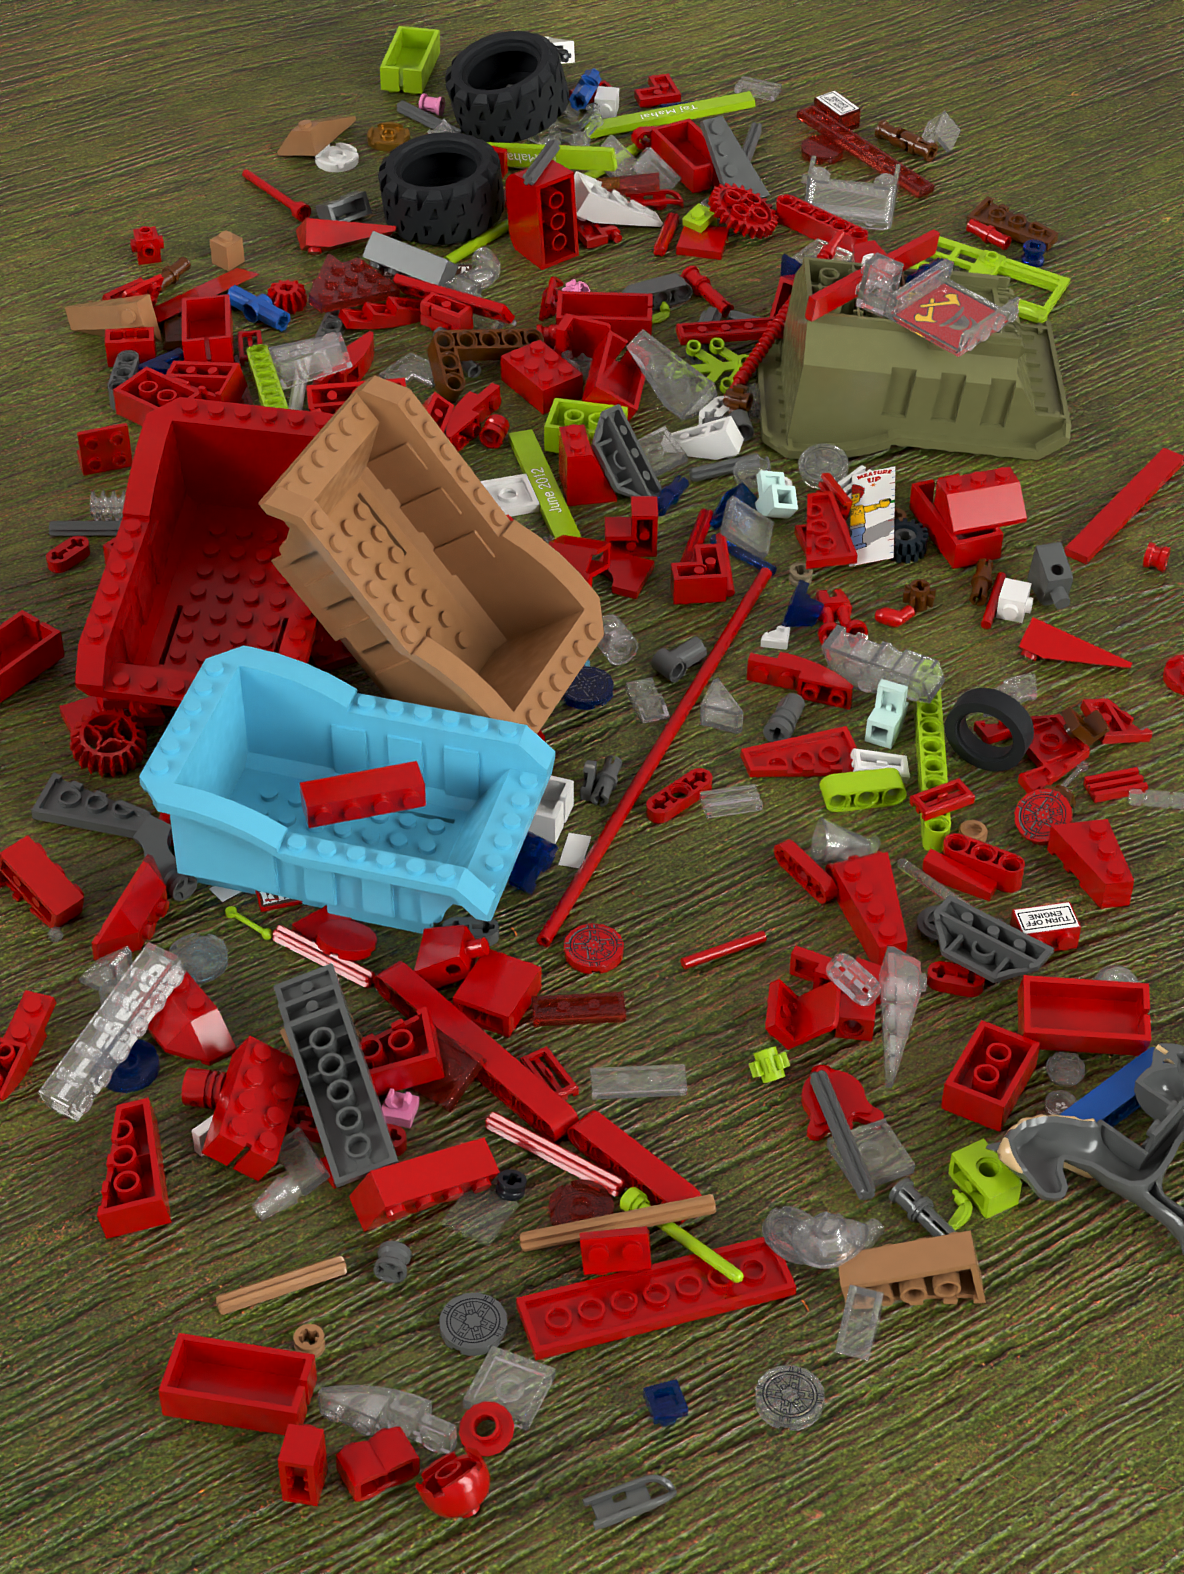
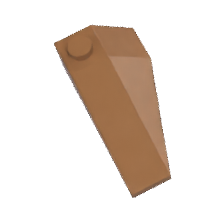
M335 116L300 121L291 130L277 151L278 156H316L354 123L356 117Z
M150 294L65 307L70 328L73 331L105 337V329L154 327L156 342L162 341Z

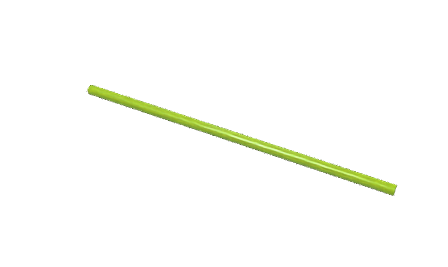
M634 144L615 154L617 166L644 150L639 149ZM589 170L583 174L597 179L609 171ZM508 219L443 258L454 264L509 232Z

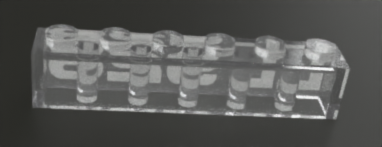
M150 942L146 944L38 1091L47 1107L76 1122L79 1121L83 1114L90 1110L94 1098L102 1088L108 1085L115 1069L121 1062L126 1060L136 1040L145 1034L152 1018L163 1009L168 996L183 981L186 970L177 955Z

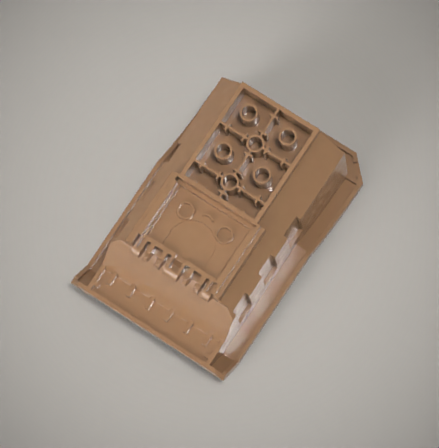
M375 375L356 388L258 502L267 515L283 520L290 528L287 539L279 547L281 555L274 558L272 563L335 642L340 640L387 699L524 724L538 734L604 636L600 598L582 575L553 547L517 521L509 520L421 402L407 387Z

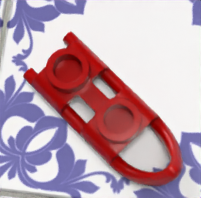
M660 189L626 192V197H630V200H634L643 206H653L656 210H663L668 204L684 208L681 195L674 190ZM666 194L672 195L676 199L666 198ZM653 195V199L644 200V196Z
M555 276L550 278L548 287L543 291L538 318L540 321H544L549 315L554 316L557 312L558 291H561L557 288L562 287L564 283Z

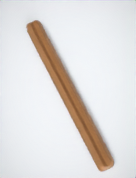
M708 1194L520 1233V1245L522 1250L527 1252L580 1241L581 1232L642 1226L651 1227L716 1213V1203L713 1195Z

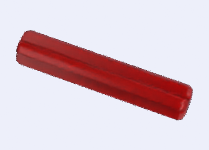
M670 212L667 215L653 247L654 255H660L661 257L665 255L679 223V215L677 213L673 214Z

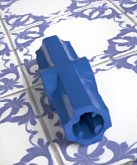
M596 69L586 70L581 76L569 98L573 109L577 111L585 109L602 80L599 75L600 72Z
M236 285L229 288L227 294L230 296V304L243 311L245 318L249 322L255 323L260 320L280 332L287 328L290 322V314L274 306L269 296L263 293L255 296Z

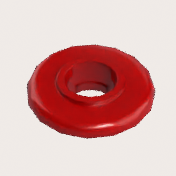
M484 1401L473 1405L465 1412L459 1426V1436L464 1447L478 1449L483 1457H490L502 1452L509 1445L514 1434L512 1415L504 1406L496 1402ZM482 1421H494L496 1428L491 1435L487 1437L477 1435V1427Z

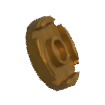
M382 122L377 124L378 127L374 129L373 127L369 128L367 132L368 144L379 151H392L410 140L409 129H404L403 125L395 122Z

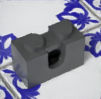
M353 191L340 196L341 199L326 201L315 205L319 219L350 222L372 213L366 191Z

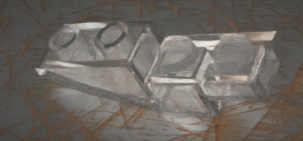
M369 1385L321 1387L318 1392L319 1410L324 1417L332 1422H341L351 1426L362 1435L373 1436L383 1428L400 1426L407 1438L423 1444L430 1451L448 1454L453 1452L457 1446L456 1425L432 1415L431 1400L396 1389Z

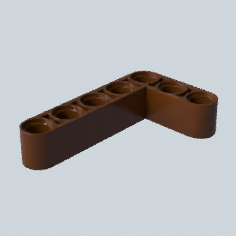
M533 328L437 331L427 348V355L437 393L450 403H455L465 387V378L460 361L501 360L502 355L512 350L519 349L534 341L541 340L544 342L543 334Z

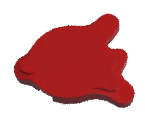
M817 1065L812 1068L811 1073L824 1070L827 1073L851 1132L853 1130L852 1122H859L872 1128H877L883 1124L884 1113L868 1102L864 1088L854 1076L832 1069L827 1065ZM809 1076L802 1088L801 1103L810 1119L807 1127V1137L810 1140L819 1141L831 1131L810 1083L811 1077Z

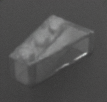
M332 332L321 337L268 347L283 390L353 367L341 332Z

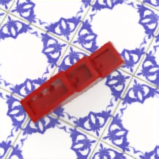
M388 296L386 304L364 302L362 310L341 308L338 317L347 329L370 330L421 322L420 303L422 300Z

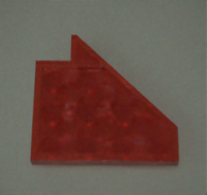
M328 254L309 293L308 303L319 312L325 313L364 305V302L387 300L388 296L399 297L400 288L381 275L376 269L369 266L363 259L353 258L351 261L340 262L333 255Z

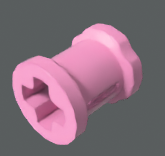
M423 93L419 100V108L442 116L445 108V98L429 97Z

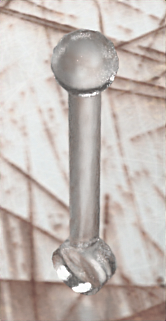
M1082 761L1078 764L1077 769L1061 786L1067 787L1081 772H1086L1089 767L1088 762Z

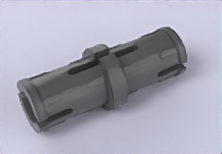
M613 755L607 756L602 771L597 773L595 778L596 786L590 797L591 802L596 806L600 798H602L600 807L606 806L609 802L611 791L617 786V776L622 767V760L617 756L613 764H611Z

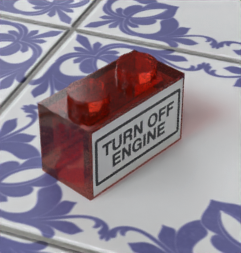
M834 90L814 97L813 117L836 134L841 135L859 128L861 109Z

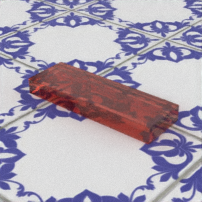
M624 992L532 996L533 1027L626 1022Z

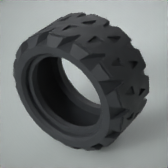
M507 31L481 38L470 44L452 60V65L448 67L445 76L446 89L460 129L466 135L474 136L485 142L513 143L533 137L554 124L557 118L563 114L568 104L569 91L558 50L549 39L537 33Z
M452 132L422 135L393 149L389 156L383 159L379 167L378 179L387 225L396 226L395 232H397L399 237L408 241L425 245L460 243L472 239L494 226L504 211L505 197L498 153L494 151L490 144L474 136Z

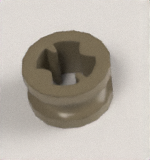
M802 562L791 565L789 571L790 584L796 587L809 586L812 583L813 569H806V563Z

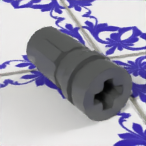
M789 693L784 698H781L775 713L771 715L763 730L764 736L769 742L791 738L796 723L805 707L804 699L800 695Z

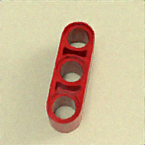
M953 833L945 837L943 855L997 881V890L1014 893L1021 888L1025 867L1022 857L963 834Z

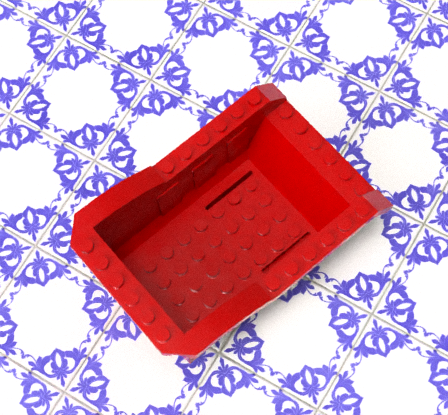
M179 397L146 414L132 461L122 512L123 518L78 643L75 676L76 688L93 697L179 707L205 659L241 646H249L275 652L308 664L319 620L272 563L274 558L281 555L279 547L287 539L290 528L283 520L267 515L258 502L334 414Z

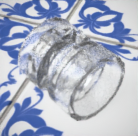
M603 616L604 636L597 647L611 664L621 665L627 663L637 653L638 642L618 616Z

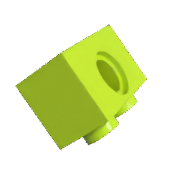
M983 1138L951 1153L948 1174L984 1218L988 1219L1019 1203L1022 1183L1020 1177L1016 1176L999 1160L998 1153L986 1149V1146L989 1144Z

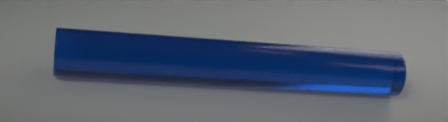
M716 534L711 536L710 544H717ZM727 541L729 554L759 570L764 567L770 569L772 576L776 573V566Z

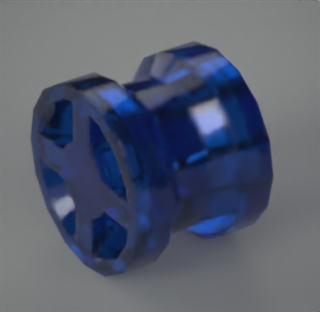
M1039 240L1026 241L1023 244V251L1025 253L1022 255V263L1036 268L1042 266L1045 260L1043 254L1046 252V244Z

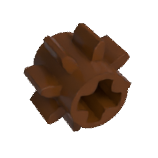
M737 384V386L733 385L732 389L728 388L726 390L723 403L724 406L730 407L729 414L737 409L750 411L753 404V394L747 392L748 386Z
M913 580L910 585H905L902 602L912 606L915 612H924L928 607H933L936 589H930V584L926 580Z

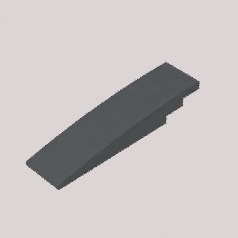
M330 963L273 985L284 1021L283 1025L336 1187L338 1188L364 1178L371 1170L398 1163L399 1160L333 964Z

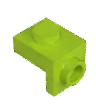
M700 203L682 218L683 226L702 233L709 225L718 226L717 218L713 217L714 212L709 210L710 207Z

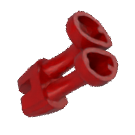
M834 589L833 597H829L827 590H818L814 599L816 618L820 621L823 620V625L817 632L821 645L832 651L840 648L842 634L834 620H838L840 623L846 649H854L861 645L868 636V629L863 621L851 620L850 614L853 607L843 590Z

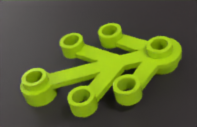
M713 338L710 342L709 350L711 353L719 354L728 360V362H722L701 349L699 341L690 340L686 346V353L697 357L706 364L682 366L679 362H671L666 366L664 378L671 384H678L682 381L683 376L710 373L706 379L698 381L696 387L698 395L707 396L711 391V387L724 372L733 371L729 377L723 378L720 382L719 389L725 394L729 387H725L724 384L731 386L734 375L739 371V368L749 355H737L724 347L725 343L721 338Z

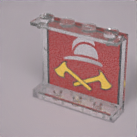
M945 258L891 293L884 316L960 357L967 351H971L980 342L986 341L996 331L999 332L1009 322H1013L1019 313L1018 304L1020 298L1010 299L1002 307L950 280L954 262Z

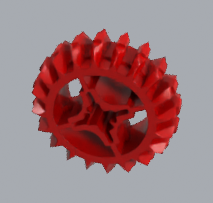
M116 706L112 711H107L103 707L102 712L99 713L92 709L91 716L83 714L81 721H76L74 730L70 734V750L73 753L75 762H79L81 769L88 768L90 775L98 771L101 778L105 773H110L114 778L116 772H121L125 775L127 768L135 770L136 763H142L143 754H146L147 734L144 731L142 722H138L136 715L129 716L127 709L119 713ZM122 734L125 735L130 741L125 740V737L122 736ZM87 743L92 744V746H93V748H95V750L92 749L90 746H88Z

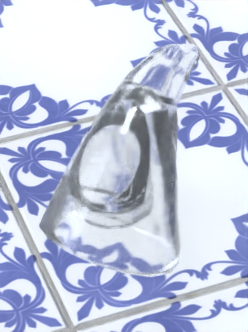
M821 817L813 833L811 845L812 859L817 864L837 863L848 860L849 856L852 855L860 857L876 853L881 842L877 835L867 838Z

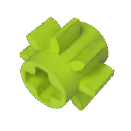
M776 1046L753 1053L756 1061L748 1063L753 1078L761 1076L762 1082L768 1083L785 1077L783 1069L790 1066L786 1051L778 1053Z

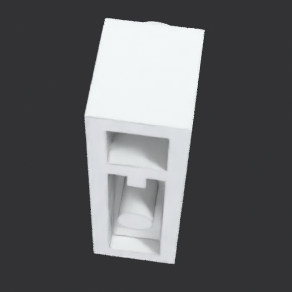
M728 416L666 434L660 450L666 454L719 460L722 458H732L739 454L744 439L733 418Z

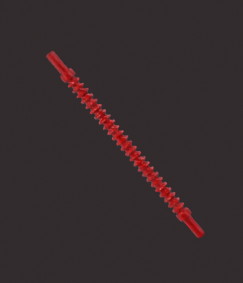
M837 230L830 242L822 247L816 258L833 259L836 254L835 249L845 236L844 232ZM791 295L785 301V304L782 305V309L779 310L772 323L769 324V328L765 330V333H763L759 342L756 343L752 352L749 353V357L746 358L739 371L736 372L733 377V383L729 388L732 389L733 385L737 386V384L746 386L749 378L752 377V373L756 371L762 359L765 358L769 349L772 348V344L775 343V340L778 339L784 329Z

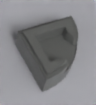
M587 760L583 769L584 782L580 789L581 800L591 801L590 797L596 785L597 761Z

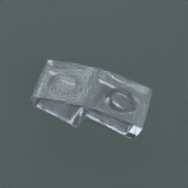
M652 677L626 682V693L642 724L669 718L670 715L662 693L658 694Z

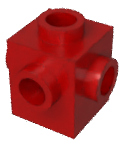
M143 226L139 229H133L134 238L130 239L132 253L136 252L138 264L162 262L160 249H164L163 236L158 235L156 226Z

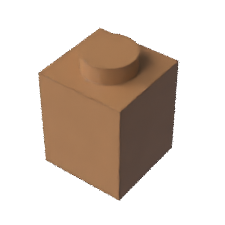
M225 230L210 239L212 264L230 271L245 262L242 237Z

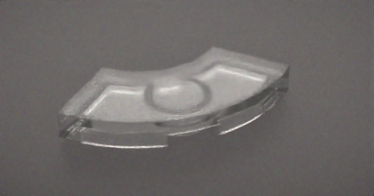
M1035 674L1015 676L1004 680L1003 684L997 688H992L1010 695L1019 703L1037 699ZM983 713V717H993Z

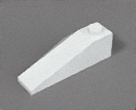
M578 171L575 172L576 213L579 220H588L593 223L662 226L663 222L653 210L634 200L628 202L625 197L620 195V192L614 189L612 192H609L601 186L602 182Z

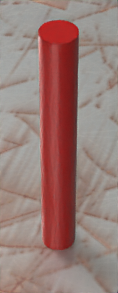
M718 533L716 535V543L721 544L727 573L726 597H732L735 594L726 534Z
M999 572L996 575L981 621V627L984 629L991 628L998 607L1000 592L1004 580L1007 578V575L1003 572Z
M762 930L683 957L680 960L681 965L686 970L767 941L766 934Z

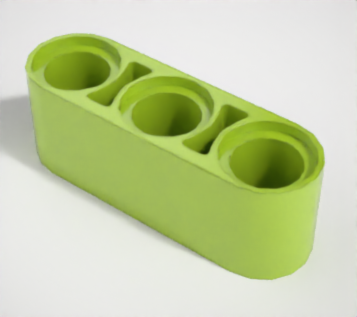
M895 768L831 774L824 777L819 784L826 808L831 812L895 806L902 803L907 796L901 775Z

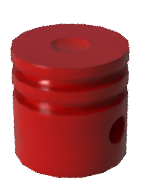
M189 1067L182 1084L183 1105L215 1109L227 1072L220 1073V1071L213 1072L212 1070Z

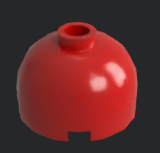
M464 1448L467 1454L459 1457L456 1456L454 1451L434 1461L421 1473L424 1481L421 1484L416 1482L415 1486L430 1511L445 1518H468L479 1511L480 1505L489 1492L490 1474L478 1449Z

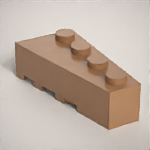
M971 1230L837 1254L840 1284L847 1307L891 1306L894 1300H902L909 1303V1305H923V1300L943 1299V1304H957V1298H973L974 1303H986L981 1271Z

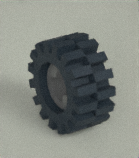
M899 518L894 519V558L897 563L905 560V564L910 563L911 559L913 562H917L918 558L922 559L924 554H926L928 533L927 528H923L922 523L916 524V520L913 519L911 522H907L908 518H903V521H900Z

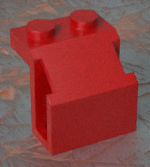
M561 535L549 542V545L559 552L591 587L592 578L610 568L611 542ZM604 551L603 561L591 560L593 555H598Z

